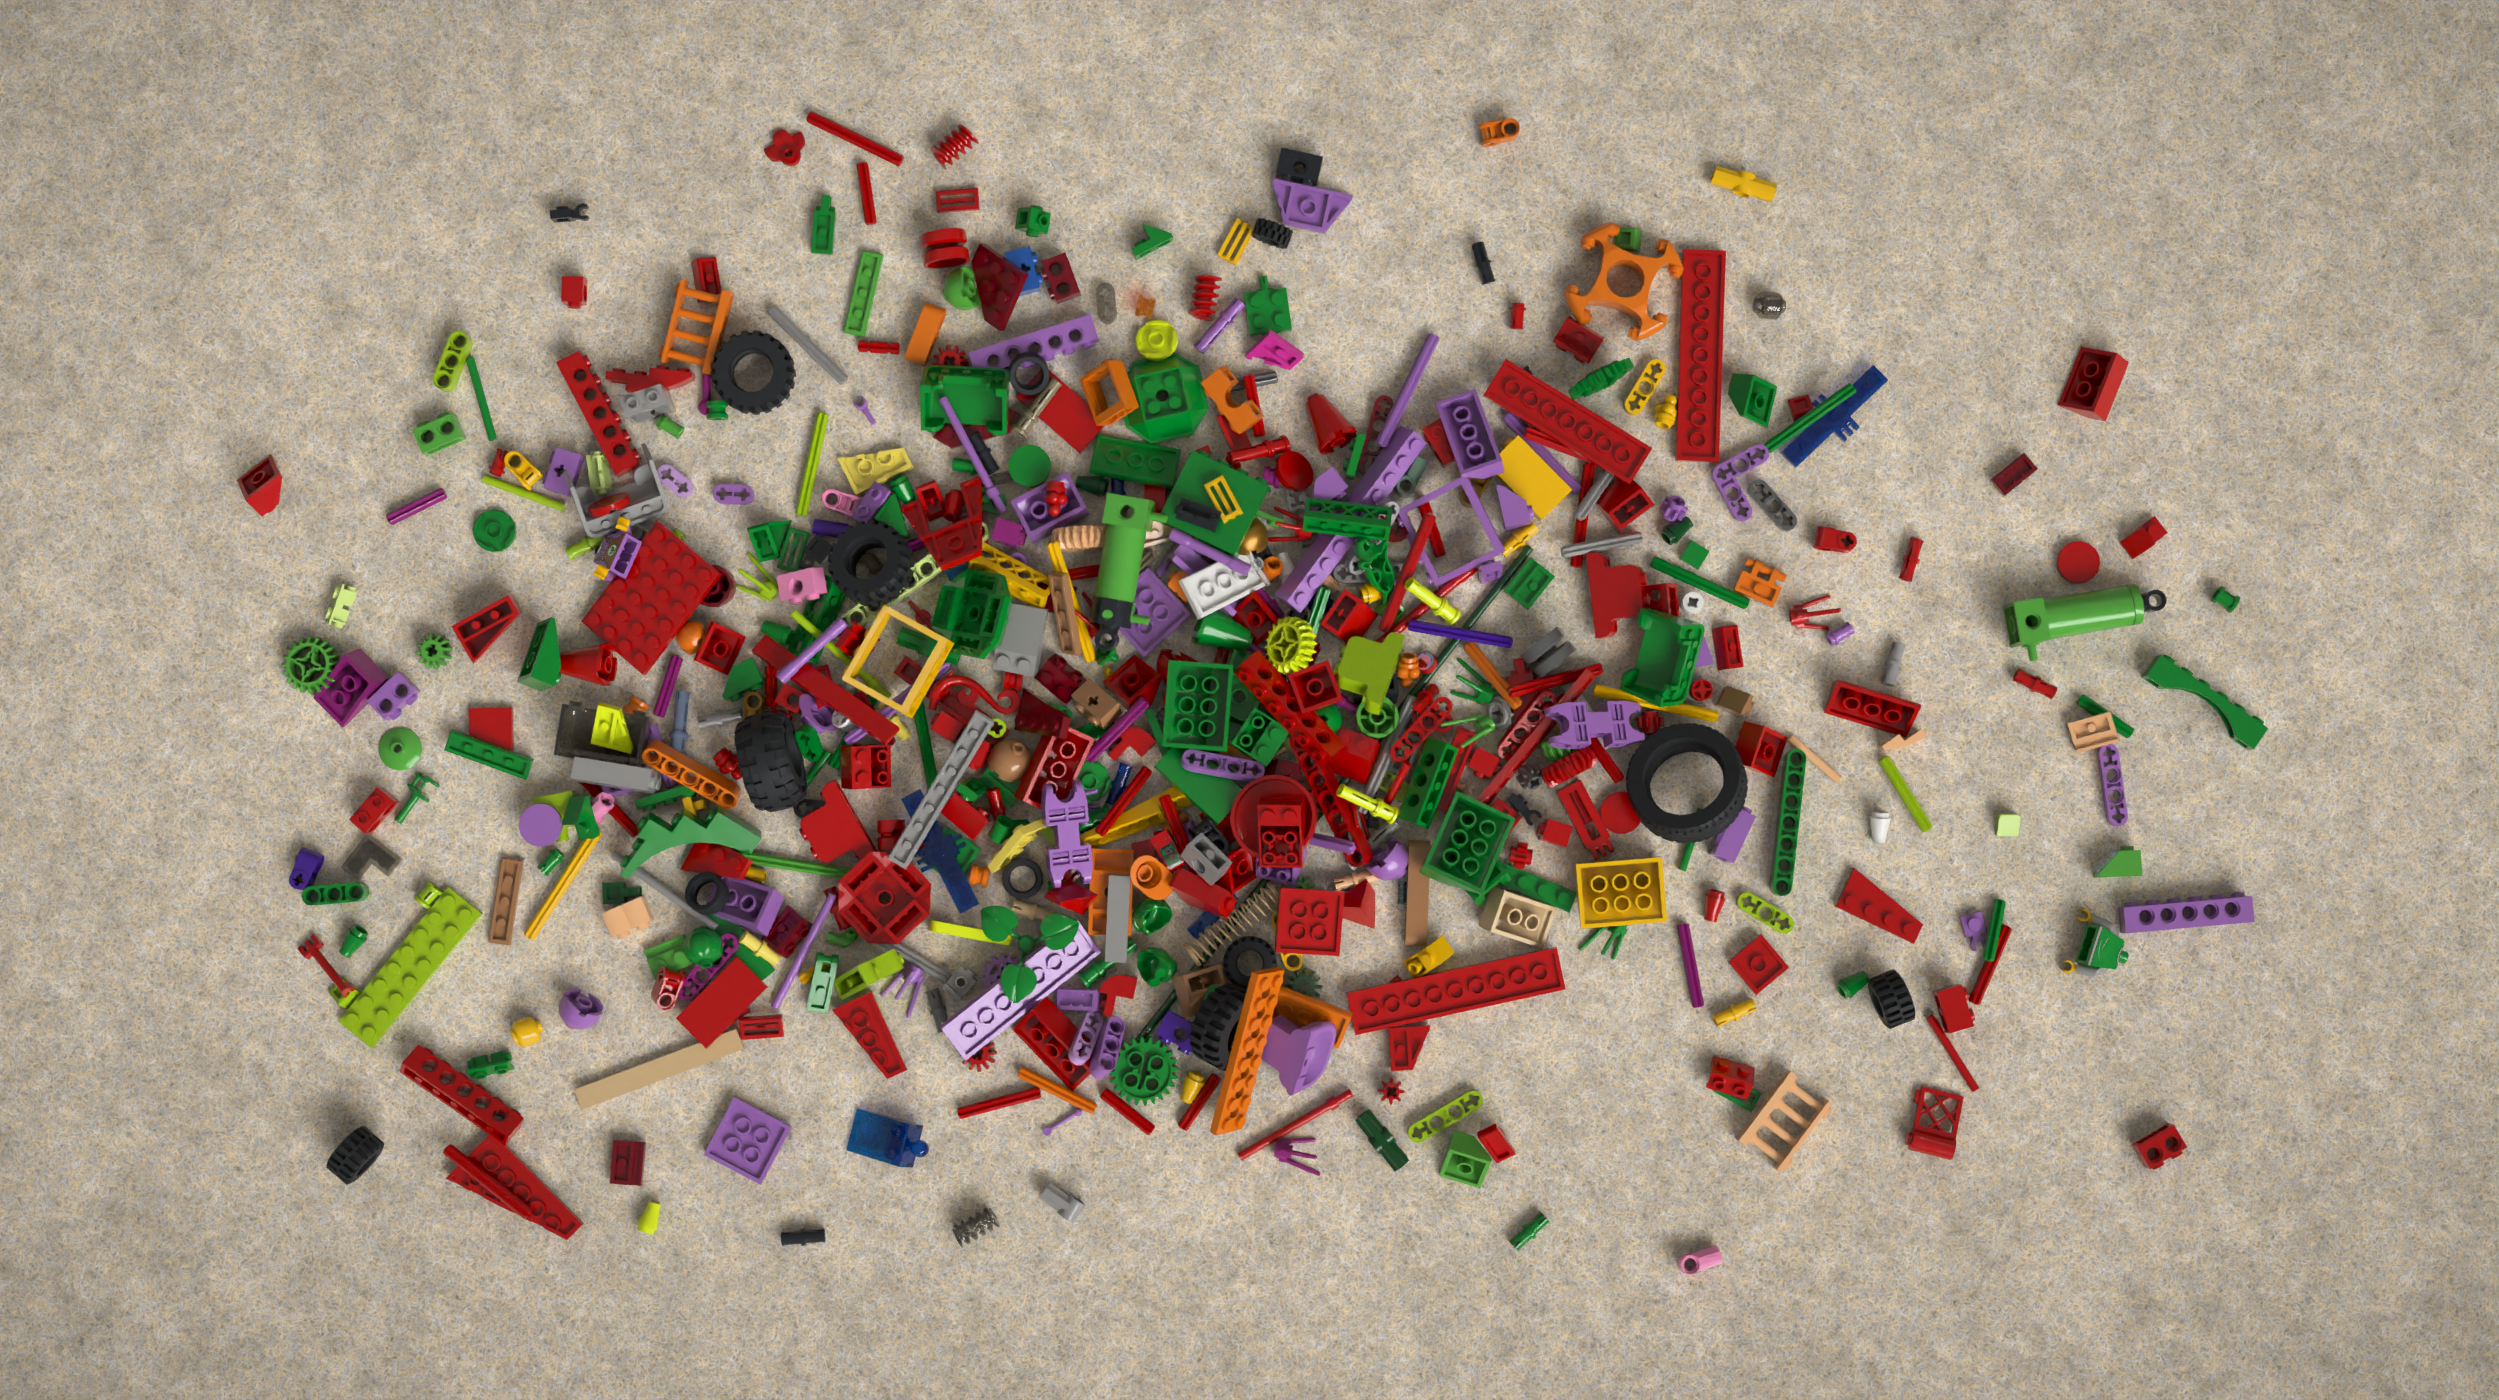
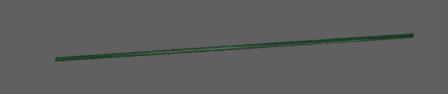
M1529 545L1524 547L1461 628L1470 630L1533 551ZM1451 639L1437 657L1438 663L1435 670L1424 674L1408 695L1417 697V694L1423 690L1462 640ZM1405 697V699L1401 702V704L1397 707V709H1398V715H1399V713H1400V711H1401V708H1402V706H1403V704H1404V702H1405V700H1406V697ZM1383 737V738H1377V739H1375V740H1378L1379 743H1381V741H1382L1385 737ZM1342 777L1338 783L1339 785L1345 784L1347 786L1351 779ZM1330 794L1329 799L1333 803V796ZM1320 806L1318 807L1317 822L1324 815ZM1262 878L1248 897L1255 902L1253 893L1256 892L1260 895V887L1265 889L1266 883L1271 880ZM1246 898L1243 903L1250 908ZM1239 907L1238 910L1244 915L1241 907ZM1234 913V914H1233V917L1239 922V920L1237 919V917H1236V915H1235V913ZM1230 918L1234 926H1236L1237 923L1232 918ZM1225 924L1227 931L1230 933L1232 930ZM1220 931L1219 933L1224 940L1226 936ZM1214 938L1217 947H1219L1221 943ZM1209 945L1208 948L1213 955L1216 950ZM1204 951L1202 954L1207 962L1210 956ZM1198 958L1202 964V966L1200 967H1203L1205 965V962ZM1194 963V965L1191 967L1189 971L1200 967H1198L1196 963ZM1175 989L1137 1035L1136 1041H1139L1140 1035L1145 1040L1178 999Z

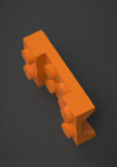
M1091 848L1093 867L1089 890L1098 895L1089 906L1088 935H1106L1108 897L1105 895V889L1108 887L1109 875L1130 876L1131 863L1134 862L1133 849ZM1130 881L1128 936H1132V881Z

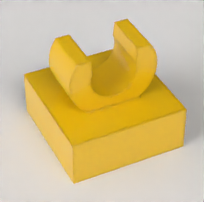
M694 797L682 799L684 808L698 817V811L707 809L706 801L703 799L696 802Z

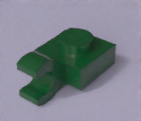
M626 882L602 883L603 904L626 903V897L642 896V887L626 888Z

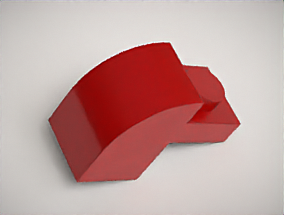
M1128 727L1120 735L1123 740L1121 742L1116 740L1110 746L1109 750L1111 752L1108 755L1116 761L1130 746L1143 757L1157 742L1143 729Z
M1118 974L1111 976L1102 984L1099 992L1107 994V998H1102L1100 1010H1104L1103 1015L1112 1017L1116 996L1129 999L1134 998L1138 977Z

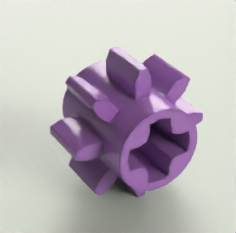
M1676 495L1671 496V498L1666 497L1659 508L1663 511L1662 516L1670 522H1675L1677 519L1682 521L1688 510L1687 507H1684V499Z

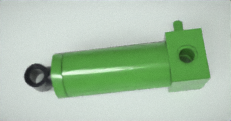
M2135 584L2048 599H2043L2042 597L2013 602L2003 606L2010 647H2027L2029 661L2038 660L2036 645H2040L2042 642L2141 624L2144 619V612L2152 613L2163 609L2167 603V598L2160 590L2140 593L2139 588ZM2150 596L2156 598L2157 603L2155 607L2149 603Z

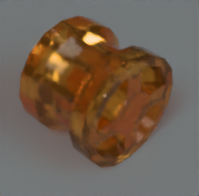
M1139 295L1135 316L1140 317L1144 315L1148 319H1152L1156 298L1146 299L1144 296Z

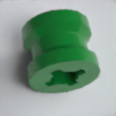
M725 401L706 402V406L709 408L707 420H728V414L726 413L728 404Z

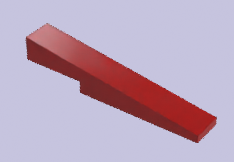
M905 655L893 673L909 685H912L923 667ZM934 682L925 695L927 698L929 696L931 688L936 682ZM950 687L945 690L948 691V694L943 695L941 701H938V706L966 726L976 710L992 719L991 716L975 705L962 706L959 704L957 692ZM994 722V726L991 727L990 730H994L995 733H999V729L1002 728V725H998L997 722ZM1006 728L1003 736L995 738L988 733L985 739L995 745L1005 739L1010 730Z

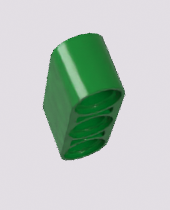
M351 882L309 886L303 890L301 897L307 905H328L361 902L368 898L370 891L365 883ZM356 886L361 889V895L358 898L353 894ZM335 888L340 892L339 898L336 900L332 897V891ZM313 890L318 893V899L315 902L310 897Z

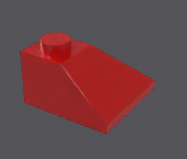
M269 455L237 480L245 501L261 516L273 511L280 500L282 475L274 457Z
M1134 654L1107 677L1103 683L1118 702L1128 710L1140 697L1145 698L1149 702L1150 707L1162 677Z
M1328 660L1288 674L1302 715L1343 700Z
M1241 846L1226 855L1232 864L1226 873L1214 883L1228 890L1232 895L1257 878L1256 858L1248 854Z

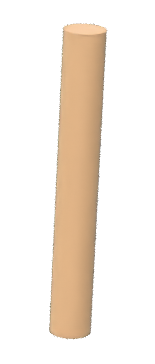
M1794 735L1787 740L1796 749L1802 750L1806 758L1835 783L1841 779L1842 776Z

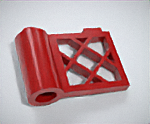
M1923 1086L1920 1090H1916L1913 1103H1917L1913 1127L1911 1132H1907L1905 1137V1145H1908V1150L1952 1160L1956 1149V1135L1964 1096ZM1925 1092L1933 1094L1937 1100V1103L1929 1108L1924 1102ZM1949 1098L1957 1100L1956 1109L1950 1113L1943 1104ZM1940 1105L1946 1116L1937 1121L1930 1110ZM1925 1113H1928L1933 1121V1124L1928 1127L1919 1125L1920 1117ZM1948 1118L1952 1123L1951 1133L1944 1132L1938 1123Z

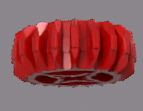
M1587 746L1541 769L1540 773L1544 783L1552 788L1595 766L1598 761L1594 751H1592L1590 746Z

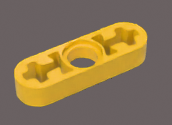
M1653 359L1646 365L1624 402V410L1627 414L1635 416L1643 410L1665 373L1666 367L1663 361ZM1658 364L1661 373L1657 372L1652 379L1648 378L1652 372L1650 366ZM1641 382L1649 383L1651 388L1648 393H1642L1639 390ZM1635 392L1638 396L1645 398V400L1643 401L1640 398L1637 403L1639 409L1635 408L1632 411L1630 410L1631 405L1628 402H1633L1637 396L1633 395Z

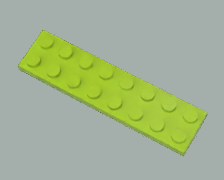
M447 887L344 1013L339 1022L370 1048H374L483 913L451 887Z

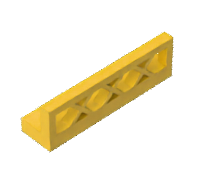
M982 542V552H988L992 555V558L980 556L969 561L968 569L1006 576L1008 589L1012 596L1031 606L1044 608L1047 598L1051 593L1048 577ZM1006 562L1010 564L1011 568H1003L999 563ZM1024 572L1029 575V578L1023 579L1018 573ZM1043 582L1048 585V588L1044 590L1038 587L1036 583Z

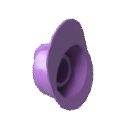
M802 694L799 697L798 702L802 711L800 716L802 724L813 726L818 734L825 731H835L838 728L832 723L834 711L830 707L825 705L818 709L815 698L808 694Z

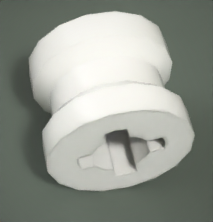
M1697 592L1687 593L1680 601L1681 609L1687 614L1699 612L1704 605L1702 596Z
M834 711L832 715L834 726L846 732H850L857 727V725Z

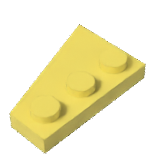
M904 448L879 451L878 453L867 455L860 454L855 457L837 458L856 496L866 493L874 481L882 485L914 468Z
M1042 819L1025 826L1023 824L1017 826L1012 831L1013 835L1003 842V848L992 856L993 860L988 865L991 872L994 873L1005 868L1024 851L1022 847L1038 837L1036 833L1038 830L1045 829L1048 826L1042 824Z

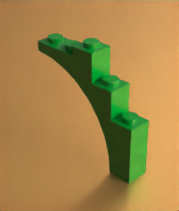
M719 805L707 813L706 821L685 808L680 814L677 812L674 815L671 824L649 812L646 817L643 816L636 826L638 828V838L632 845L633 851L629 856L626 854L620 862V875L628 879L650 857L668 848L682 844L699 842L720 844L735 848L750 856L762 839L761 831Z

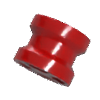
M1005 672L1003 689L1014 688L1016 691H1021L1024 675Z
M1700 679L1691 684L1689 692L1694 700L1704 701L1711 697L1713 687L1709 681Z

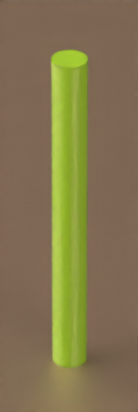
M484 475L482 483L563 511L566 505L563 502L528 491L488 475Z

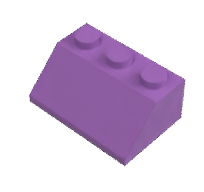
M1068 472L1050 480L1065 482V494L1068 500L1065 505L1060 506L1061 511L1057 516H1051L1048 513L1049 505L1044 501V496L1047 493L1045 486H1047L1048 482L1011 500L1032 544L1052 535L1054 529L1067 527L1090 515Z

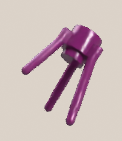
M1283 1138L1282 1141L1276 1140L1274 1157L1279 1158L1280 1162H1286L1320 1176L1319 1171L1289 1159L1292 1155L1317 1159L1316 1155L1294 1151L1293 1145H1289L1293 1143L1315 1142V1138Z

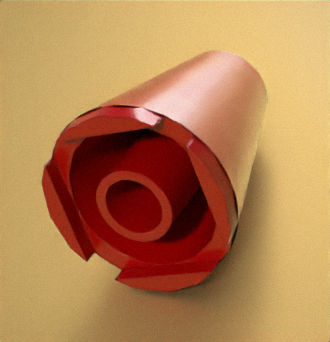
M1315 393L1308 397L1305 406L1316 444L1321 454H1331L1334 452L1333 448L1339 445L1342 449L1351 443L1352 437L1356 438L1355 432L1357 431L1355 427L1323 394Z
M603 643L560 652L561 668L559 673L598 685L610 686L609 682L614 681L617 673L618 662L617 658H613L612 653L616 651L612 649V644Z

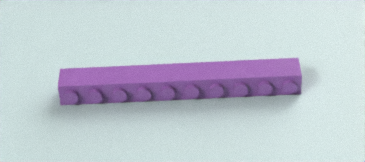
M1400 426L1392 436L1388 446L1383 448L1344 502L1378 506L1381 500L1387 498L1427 443L1414 430ZM1338 509L1335 514H1341L1343 511ZM1356 511L1353 513L1355 516L1359 517L1365 515L1363 512ZM1320 533L1274 596L1288 608L1301 613L1357 537Z

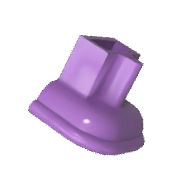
M1282 1015L1272 1019V1024L1267 1034V1043L1261 1058L1279 1071L1280 1082L1286 1088L1288 1095L1296 1094L1310 1087L1321 1077L1329 1062L1336 1038V1027L1330 1021H1316L1299 1027Z

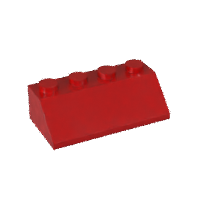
M1071 727L1068 729L1066 739L1042 735L1014 797L1041 809L1043 785L1051 783L1053 794H1056L1058 800L1067 798L1070 794V789H1072V782L1077 779L1095 739Z
M1047 996L1012 1029L1071 1091L1091 1074L1089 1066L1093 1051L1090 1058L1083 1065H1075L1070 1061L1068 1053L1078 1028ZM1082 1033L1083 1040L1086 1042H1090V1040ZM1080 1048V1049L1078 1050V1052H1079V1055H1078V1056H1080V1053H1081V1051L1083 1050V1048Z

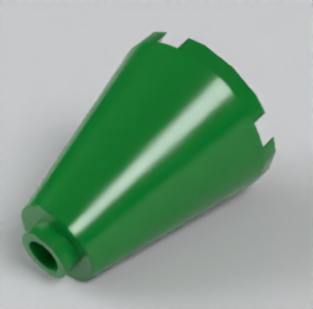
M1217 610L1199 620L1197 619L1193 630L1197 632L1196 637L1192 636L1191 643L1243 651L1245 647H1250L1253 636L1250 635L1251 631L1222 611Z

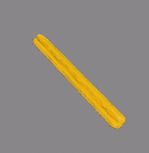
M1057 541L1047 543L1046 547L1054 571L1068 573L1059 543ZM1069 576L1074 609L1082 614ZM1076 615L1084 661L1086 663L1092 662L1096 659V654L1086 624Z
M1595 685L1593 689V696L1614 701L1639 703L1641 707L1709 722H1717L1719 716L1718 711L1683 703L1675 706L1658 707L1620 689L1602 685Z
M600 830V836L594 839L583 840L525 930L524 935L531 940L536 938L602 836Z

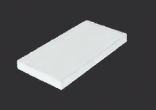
M1251 551L1250 555L1238 556V559L1252 565L1247 576L1216 562L1178 581L1198 620L1268 585Z

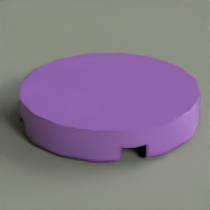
M535 804L528 807L519 820L521 836L533 846L544 847L553 844L558 840L563 829L562 816L557 809L547 804Z

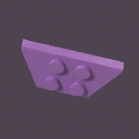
M1275 178L1272 181L1283 225L1325 234L1353 198V195Z

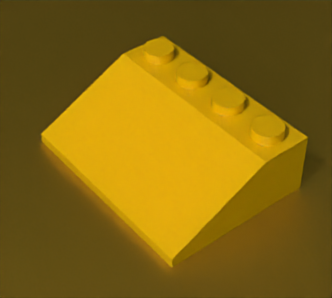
M1653 856L1573 863L1581 929L1667 922L1662 857Z

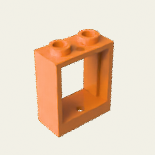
M1106 359L1101 362L1099 367L1087 371V375L1080 379L1096 426H1111L1139 407L1123 361ZM1111 375L1120 400L1110 408L1100 385V381Z

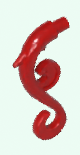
M954 669L933 685L928 696L930 699L928 709L936 711L941 697L948 694V691L945 690L955 685L968 687L971 691L969 695H966L963 688L957 693L958 703L962 706L974 705L980 695L997 712L1010 715L1019 709L1021 702L1017 691L1004 689L997 695V700H1001L1002 697L1006 696L1010 698L1011 704L1010 707L1003 708L995 702L978 682L966 676L954 675Z

